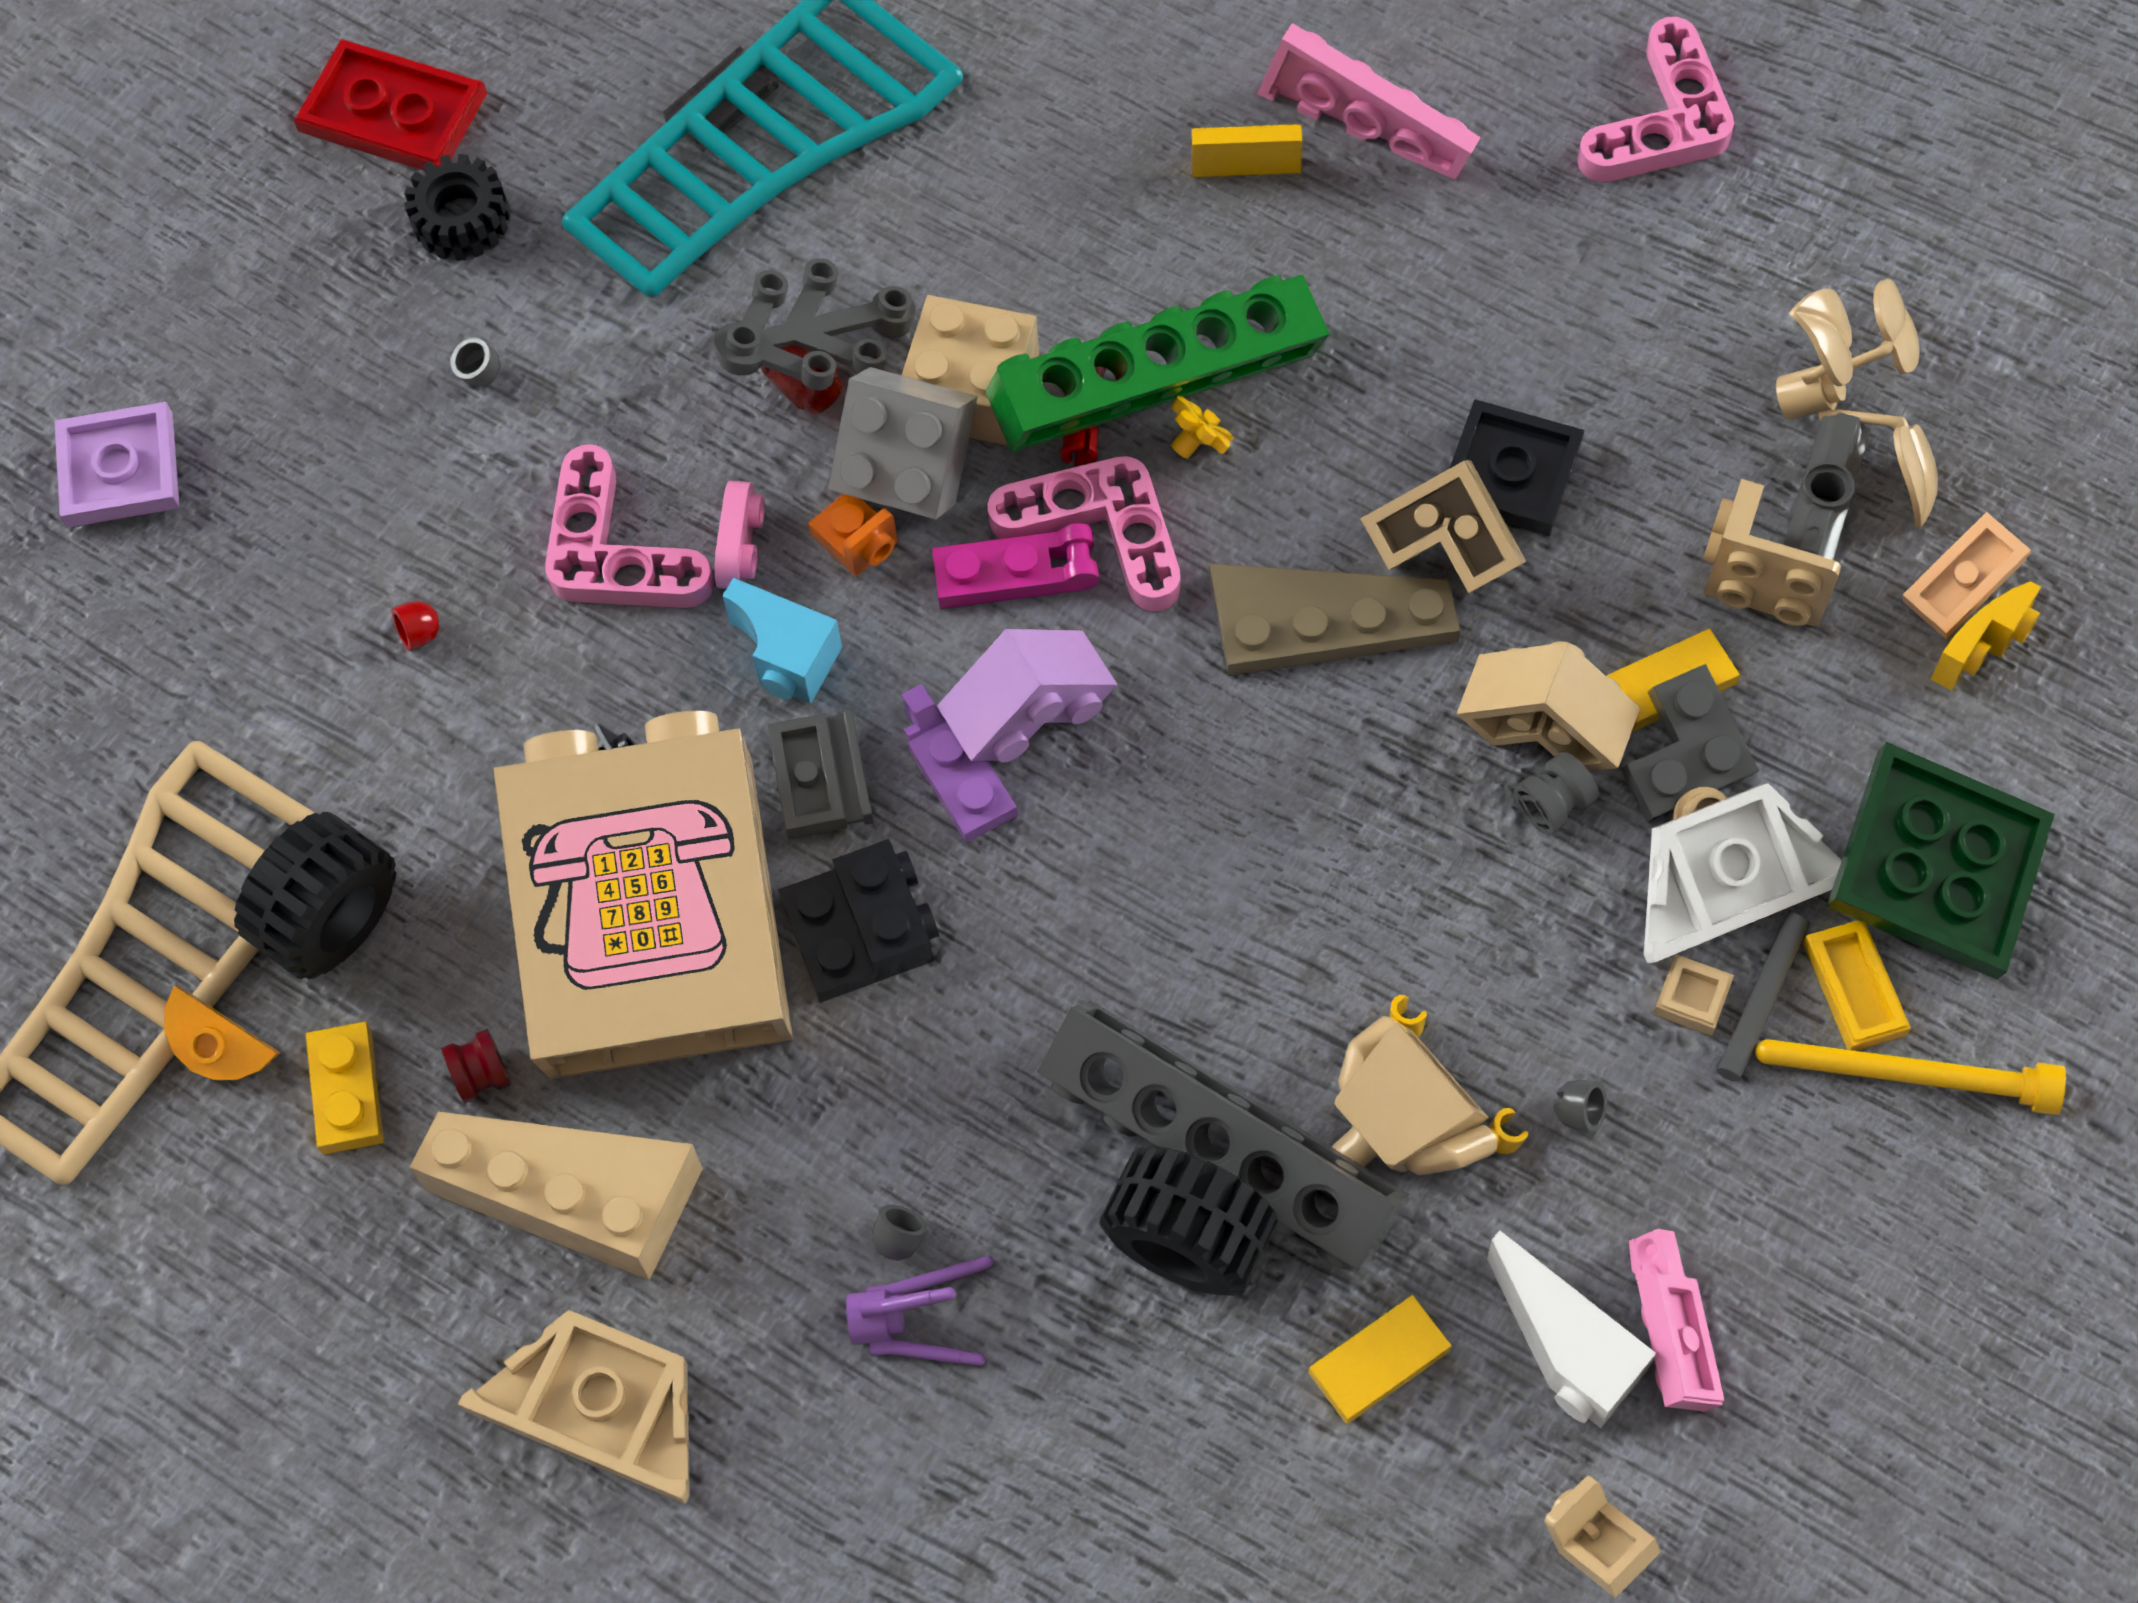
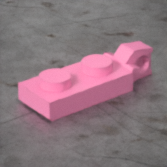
M1656 1229L1636 1239H1631L1629 1241L1632 1272L1636 1274L1635 1279L1638 1280L1637 1284L1642 1302V1320L1648 1330L1652 1350L1656 1353L1654 1357L1656 1364L1655 1378L1658 1388L1662 1393L1665 1407L1708 1411L1722 1406V1402L1725 1400L1697 1279L1686 1278L1684 1275L1675 1232Z

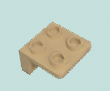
M1741 479L1734 501L1722 498L1703 560L1714 564L1704 595L1717 598L1721 603L1732 608L1743 609L1748 607L1775 615L1778 620L1789 625H1818L1838 579L1841 565L1830 558L1749 535L1764 485Z

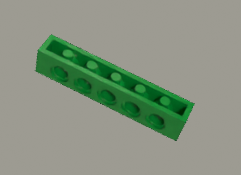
M1274 275L1257 282L1251 287L1250 291L1234 296L1231 291H1222L1205 299L1199 307L1183 311L1181 306L1170 307L1154 315L1150 322L1133 327L1131 322L1116 324L1103 331L1099 338L1083 343L1080 338L1064 340L1053 346L1048 351V354L1031 359L1028 354L1010 357L997 366V370L985 393L1010 452L1013 453L1172 402L1177 396L1185 398L1313 357L1330 334L1304 275L1282 280L1280 275ZM1247 319L1258 322L1266 333L1254 330L1249 325ZM1197 335H1203L1211 339L1216 349L1204 346L1199 341ZM1146 351H1154L1164 358L1166 365L1157 364L1152 361ZM1095 367L1108 369L1112 372L1116 381L1102 378L1096 372ZM1043 383L1057 385L1061 388L1065 397L1051 395L1046 391Z

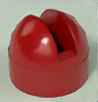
M413 601L391 609L398 635L408 651L425 646L435 639L439 631V618L437 611L430 604Z

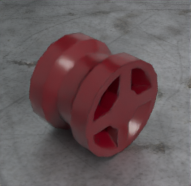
M489 1029L476 1033L473 1041L460 1046L451 1043L441 1048L449 1073L464 1104L477 1099L479 1092L490 1086L501 1089L511 1085L505 1065Z

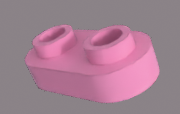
M728 481L725 488L715 552V582L718 589H727L732 578L745 582L746 579H754L756 575L757 546L751 544L753 528L761 529L763 526L765 499L763 494H755L753 482Z

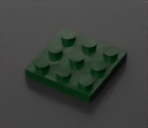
M1886 742L1877 751L1827 907L1998 980L2008 971L2055 814Z

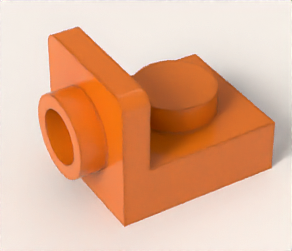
M842 494L808 522L810 535L855 577L870 565L876 566L882 563L891 554L895 544L898 542L894 516L886 508L877 513L861 498Z

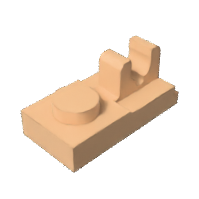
M1986 512L1902 595L1903 602L1947 640L2026 561L2027 557L2031 554V549Z

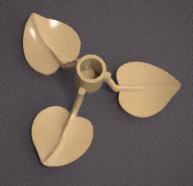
M1891 279L1879 281L1874 290L1873 303L1876 321L1885 340L1879 347L1852 358L1849 351L1852 343L1851 326L1839 295L1834 290L1827 288L1814 291L1799 301L1789 312V315L1807 333L1821 365L1781 375L1777 378L1776 393L1781 411L1788 420L1818 413L1821 421L1823 416H1834L1841 412L1859 417L1861 423L1892 427L1894 429L1893 438L1897 459L1913 507L1915 520L1913 529L1919 528L1926 522L1935 503L1938 490V474L1935 459L1922 428L1918 424L1909 426L1907 420L1901 416L1835 409L1837 402L1844 401L1846 398L1845 384L1850 382L1854 369L1882 358L1891 353L1895 367L1900 374L1910 373L1916 368L1920 348L1912 318L1905 308L1896 284Z

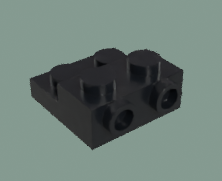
M890 839L832 859L833 870L778 889L781 902L820 1003L934 961L930 940L939 937L934 917L927 902L915 905L909 888L918 885V879L907 851L895 854Z

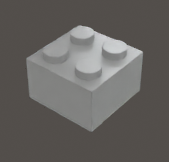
M872 367L849 378L828 490L932 519L939 518L956 505L978 396Z

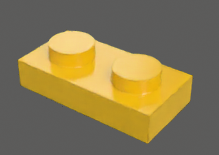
M364 1021L305 1033L317 1148L323 1155L384 1143L372 1030L368 1023Z

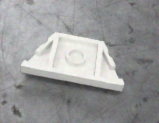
M1768 783L1756 786L1652 828L1644 943L1646 962L1660 961L1832 890L1842 860L1820 840L1823 835L1808 820L1797 817L1790 809L1789 802Z

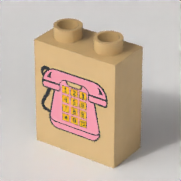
M681 711L658 716L648 721L644 726L647 743L601 751L598 749L596 734L589 731L564 730L535 736L524 743L526 763L493 768L530 1059L550 1080L793 1040L752 758L740 728L719 731L717 715L712 712Z

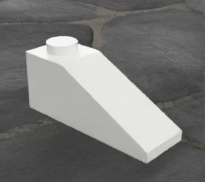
M1499 1231L1491 1241L1487 1260L1549 1388L1557 1393L1555 1396L1557 1404L1574 1419L1582 1423L1590 1419L1598 1427L1602 1428L1649 1370L1656 1353L1507 1235Z

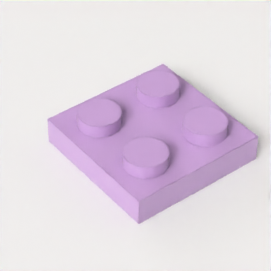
M167 402L54 421L60 518L67 528L180 508L173 413Z

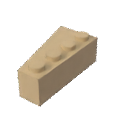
M439 1111L410 1165V1169L426 1192L647 1280L651 1279L703 1169L693 1144Z

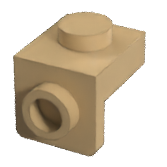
M1591 1476L1585 1477L1574 1489L1564 1492L1554 1503L1551 1512L1545 1517V1524L1559 1554L1614 1598L1661 1553L1656 1539L1610 1504L1601 1484Z

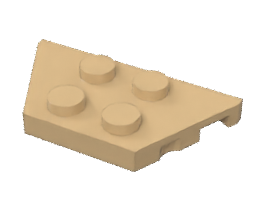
M571 1310L566 1311L546 1327L538 1341L523 1346L505 1360L504 1364L506 1367L478 1390L469 1389L461 1396L458 1402L459 1407L464 1412L680 1503L686 1504L690 1496L687 1362L684 1357Z

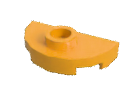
M174 985L164 1008V1032L173 1054L190 1071L211 1080H239L264 1070L281 1053L181 986Z

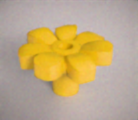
M1177 396L1170 407L1177 413L1175 421L1183 430L1171 444L1174 451L1183 458L1189 459L1198 446L1204 444L1210 445L1220 454H1224L1230 447L1233 436L1228 430L1217 426L1221 421L1219 417L1209 409L1202 413L1198 405L1188 401L1183 396Z

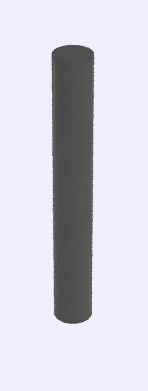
M1787 914L1721 1059L1717 1072L1725 1079L1735 1082L1740 1081L1810 926V922L1799 914Z

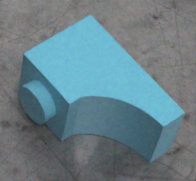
M732 578L722 596L729 623L744 631L757 645L752 657L759 683H761L765 690L778 698L790 700L793 696L811 704L843 648L837 620Z

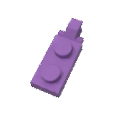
M920 684L901 694L905 702L903 709L913 724L903 729L908 741L909 752L964 842L968 843L1017 817V806L988 761H970L924 686Z

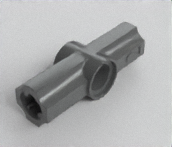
M1841 412L1834 416L1822 417L1794 504V511L1784 545L1834 559L1844 521L1855 493L1856 480L1871 432L1870 428L1861 423L1859 417ZM1816 496H1825L1833 502H1824Z

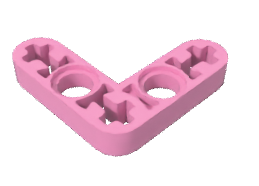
M1665 17L1658 20L1651 28L1646 49L1647 59L1669 110L1609 123L1588 130L1582 137L1577 161L1578 168L1582 174L1590 180L1611 182L1712 158L1722 154L1728 148L1734 127L1733 114L1700 36L1693 24L1686 19ZM1671 40L1674 46H1681L1678 62L1675 63L1676 53L1670 43H1663V41ZM1682 79H1694L1702 84L1704 90L1701 93L1689 95L1679 91L1675 84ZM1705 110L1703 119L1710 131L1717 130L1716 134H1709L1706 128H1698L1701 118L1700 112ZM1656 133L1666 137L1670 145L1663 150H1653L1646 147L1642 143L1641 138L1645 135ZM1628 141L1630 143V146H1624V143ZM1596 149H1603L1606 155L1613 156L1611 159H1604L1601 153L1594 152Z
M586 444L572 449L564 457L561 465L545 562L546 575L554 594L562 600L580 603L675 608L696 607L704 603L712 594L714 578L708 560L700 552L683 548L607 545L616 488V472L612 459L606 450L597 445ZM589 466H596L598 472H593L590 478L589 489L591 495L584 494V486L580 475L586 474ZM587 512L597 517L595 525L586 532L574 533L566 529L568 520L577 513ZM572 565H581L583 571L577 572L574 580H565L564 574L570 573ZM600 565H603V566H602V575H603V579H604V582H603V583H598L597 578H596V575L601 576L600 569H599V566H600ZM638 565L646 571L644 578L633 586L619 585L614 581V578L622 567ZM656 568H662L664 574L659 575L660 586H657ZM692 570L695 572L696 577L690 579L688 586H679L678 580L683 579L685 571Z
M1128 456L1114 457L1006 484L997 488L990 495L987 503L989 526L994 535L1000 539L1058 532L1070 524L1082 523L1090 525L1107 521L1125 582L1133 602L1141 609L1154 612L1163 611L1171 607L1178 600L1181 592L1180 568L1149 472L1138 459ZM1120 478H1126L1127 483L1132 485L1134 504L1125 507L1121 488L1116 486V480ZM1064 489L1078 490L1085 497L1084 502L1079 507L1070 510L1059 508L1055 505L1053 499L1058 492ZM1043 497L1044 515H1039L1036 498ZM1016 505L1022 518L1011 521L1010 516L1006 514V507ZM1134 523L1148 524L1155 531L1154 537L1144 544L1129 542L1125 539L1123 533L1128 526ZM1154 559V569L1159 581H1163L1162 589L1153 590L1151 584L1146 583V566L1144 562Z

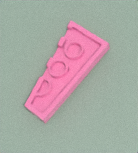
M1293 23L1283 36L1257 92V95L1273 102L1278 94L1299 103L1297 105V112L1312 119L1318 120L1321 114L1324 113L1345 122L1347 125L1346 133L1363 141L1378 137L1389 141L1392 153L1456 180L1481 138L1468 130L1461 121L1443 115L1423 103L1413 92L1395 86L1374 73L1367 64L1349 58L1328 45L1319 35L1313 32H1306Z

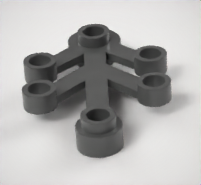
M817 258L809 261L805 266L802 281L803 289L785 324L765 328L772 309L782 306L785 302L788 281L779 272L772 270L762 271L755 277L752 292L753 300L742 321L722 326L715 334L713 350L720 366L731 374L740 376L750 375L758 371L761 366L799 379L805 386L811 389L823 390L830 387L833 383L836 362L852 367L858 374L869 367L883 370L887 356L885 346L875 339H861L854 345L835 338L833 335L871 326L875 332L885 337H902L912 328L916 306L907 290L898 286H888L877 293L871 303L815 316L825 296L834 292L838 278V269L834 263L826 259ZM815 276H821V277H824L825 279H819V278H817V277H815ZM764 288H771V289H774V290H776V291H769V290H766V289H764ZM796 346L809 351V353L804 358H801L781 348ZM863 356H870V357H872V358H874V359H873V360L866 359V358H864ZM812 369H820L824 372H816Z

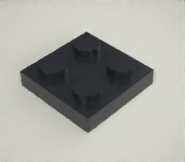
M1474 399L1450 468L1462 461L1471 460L1506 524L1550 536L1583 441L1585 430Z

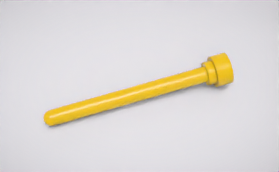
M1770 1039L1760 1041L1755 1048V1056L1763 1064L2018 1097L2019 1104L2030 1105L2031 1112L2059 1115L2065 1094L2066 1070L2064 1065L2037 1062L2035 1068L2023 1067L2021 1073Z

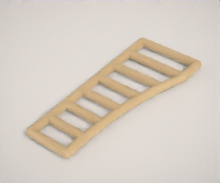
M201 741L189 743L150 789L128 846L105 897L79 944L38 1005L0 1054V1093L11 1079L14 1078L85 1126L64 1153L59 1155L0 1115V1146L59 1185L70 1184L174 1056L164 1032V1008L167 1001L99 957L116 925L202 980L192 994L211 1007L217 1003L259 951L239 935L222 958L216 961L128 904L140 874L144 871L238 932L234 925V918L237 913L234 911L236 902L152 849V846L166 815L249 869L253 868L265 850L177 794L200 768L289 825L297 821L301 822L306 816L315 813ZM85 978L163 1028L162 1032L141 1058L66 1009V1006ZM50 1029H53L124 1076V1079L102 1106L29 1059Z

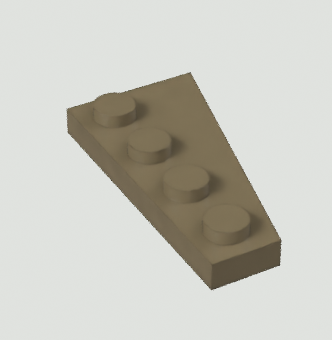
M1209 563L1210 583L1228 676L1459 642L1460 628L1449 580Z

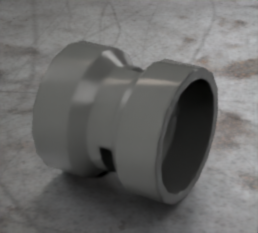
M1564 751L1558 753L1546 763L1544 774L1527 777L1516 785L1513 791L1515 800L1525 817L1534 827L1547 835L1553 834L1567 823L1568 814L1572 812V809L1584 810L1599 797L1598 787L1587 768L1576 757Z

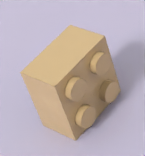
M927 295L902 376L978 396L969 438L1007 445L985 390L994 376L997 366L1004 360L1019 354H1028L1030 359L1039 356L1037 317L1035 315Z

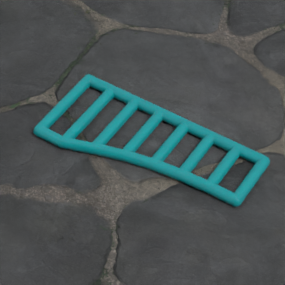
M802 0L565 213L562 218V225L567 232L647 297H656L701 255L778 194L821 167L876 139L924 118L962 82L963 72L957 65L875 1L839 0L936 76L919 93L914 95L816 18L834 0ZM801 32L896 108L866 120L779 50ZM763 65L843 128L845 132L817 145L742 85V83ZM727 99L798 157L771 172L707 121L705 117ZM689 133L753 186L734 201L728 203L669 155L667 151ZM651 167L712 218L691 236H688L630 189L629 186ZM611 202L616 204L672 250L651 272L590 222Z

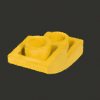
M2032 581L2027 582L2002 594L1979 610L1964 624L1944 649L1931 680L1952 691L1963 672L1971 676L1976 674L1988 652L2001 658L2012 639L2023 644L2041 614L2031 608L2041 586Z

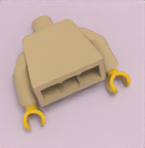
M1398 995L1393 999L1389 1017H1380L1349 1042L1338 1079L1341 1092L1336 1097L1334 1104L1353 1127L1331 1147L1363 1167L1378 1155L1389 1168L1402 1173L1409 1170L1418 1176L1461 1169L1494 1154L1495 1151L1500 1154L1514 1153L1527 1138L1528 1131L1522 1132V1134L1515 1137L1509 1136L1502 1131L1500 1125L1511 1121L1516 1114L1511 1108L1500 1110L1488 1127L1481 1125L1489 1117L1418 1038L1424 1030L1427 1012L1422 1011L1418 1017L1413 1019L1401 1016L1406 1011L1409 997L1406 995Z

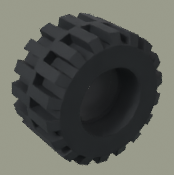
M324 811L321 814H310L301 822L297 821L288 827L268 846L254 864L243 883L242 891L236 901L234 910L237 912L234 918L235 928L238 929V934L296 978H307L308 980L317 978L322 973L330 972L353 954L379 922L391 898L392 888L396 881L397 872L394 871L396 866L395 860L390 856V853L331 812Z
M1148 1146L1136 1148L1132 1152L1100 1217L1099 1224L1117 1248L1155 1274L1199 1292L1236 1296V1294L1241 1295L1245 1292L1278 1220L1276 1219L1277 1214L1274 1209L1253 1187L1224 1168L1183 1151Z

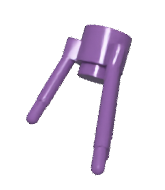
M985 1256L889 1285L867 1287L865 1292L848 1293L846 1311L852 1344L869 1343L871 1356L895 1354L956 1364L982 1366L986 1358L981 1353L893 1340V1334L904 1333V1310L933 1305L934 1303L953 1300L956 1297V1291L951 1287L917 1293L912 1292L989 1269L994 1265L993 1258Z

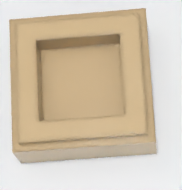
M1675 954L1653 1015L1712 1036L1734 975Z

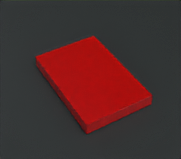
M341 39L296 115L294 123L298 132L424 171L423 165L429 161L437 168L442 166L441 156L449 155L450 159L453 157L488 93L482 81Z

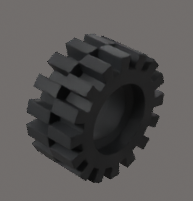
M458 154L457 163H452L449 155L441 156L442 166L435 168L433 163L429 161L423 165L425 176L415 172L410 178L413 187L406 186L404 193L407 202H404L407 215L418 242L421 241L423 248L430 254L435 249L438 258L447 260L450 251H453L456 261L466 260L465 251L473 250L476 258L484 254L482 244L486 243L493 249L499 243L496 233L505 236L508 230L506 220H510V210L501 180L498 178L497 172L491 166L487 169L485 161L476 157L471 165L466 154ZM465 197L477 200L475 207L464 215L457 217L438 215L439 209L453 199Z

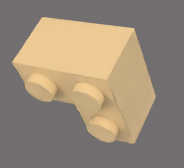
M1471 460L1462 461L1360 518L1388 570L1441 543L1468 593L1526 562Z
M1558 641L1549 645L1521 649L1510 648L1507 651L1480 654L1456 715L1492 746L1537 741L1553 756L1563 751L1570 753L1588 771L1619 768L1640 707L1621 690L1620 685L1615 680L1605 676L1586 659L1580 648L1569 642Z

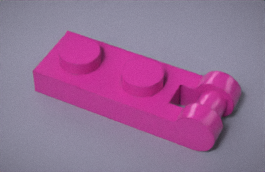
M1077 523L1067 525L1058 532L932 548L940 609L1083 591L1095 587L1100 579L1097 563L1090 558V551L1094 547L1091 527L1087 524ZM1067 557L1068 563L1065 566L1051 568L1050 559Z

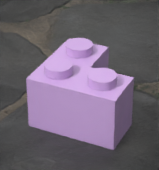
M1005 629L937 707L970 761H999L1004 763L1022 755L1029 747L1028 740L1044 723L1072 722L1073 724H1081L1092 719L1102 709V701L1118 684L1083 630Z

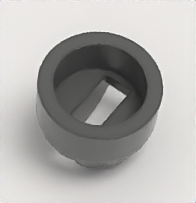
M472 337L463 340L456 346L451 355L450 366L453 373L469 385L483 387L492 383L498 376L501 368L499 356L495 349L480 338Z
M1589 1080L1568 1081L1558 1089L1556 1094L1563 1099L1562 1104L1554 1105V1111L1558 1119L1565 1126L1575 1130L1595 1132L1601 1127L1607 1108L1606 1091L1602 1083Z
M898 1205L884 1206L880 1209L873 1226V1244L878 1253L889 1260L900 1261L909 1258L920 1247L927 1231V1224L920 1215L908 1208Z

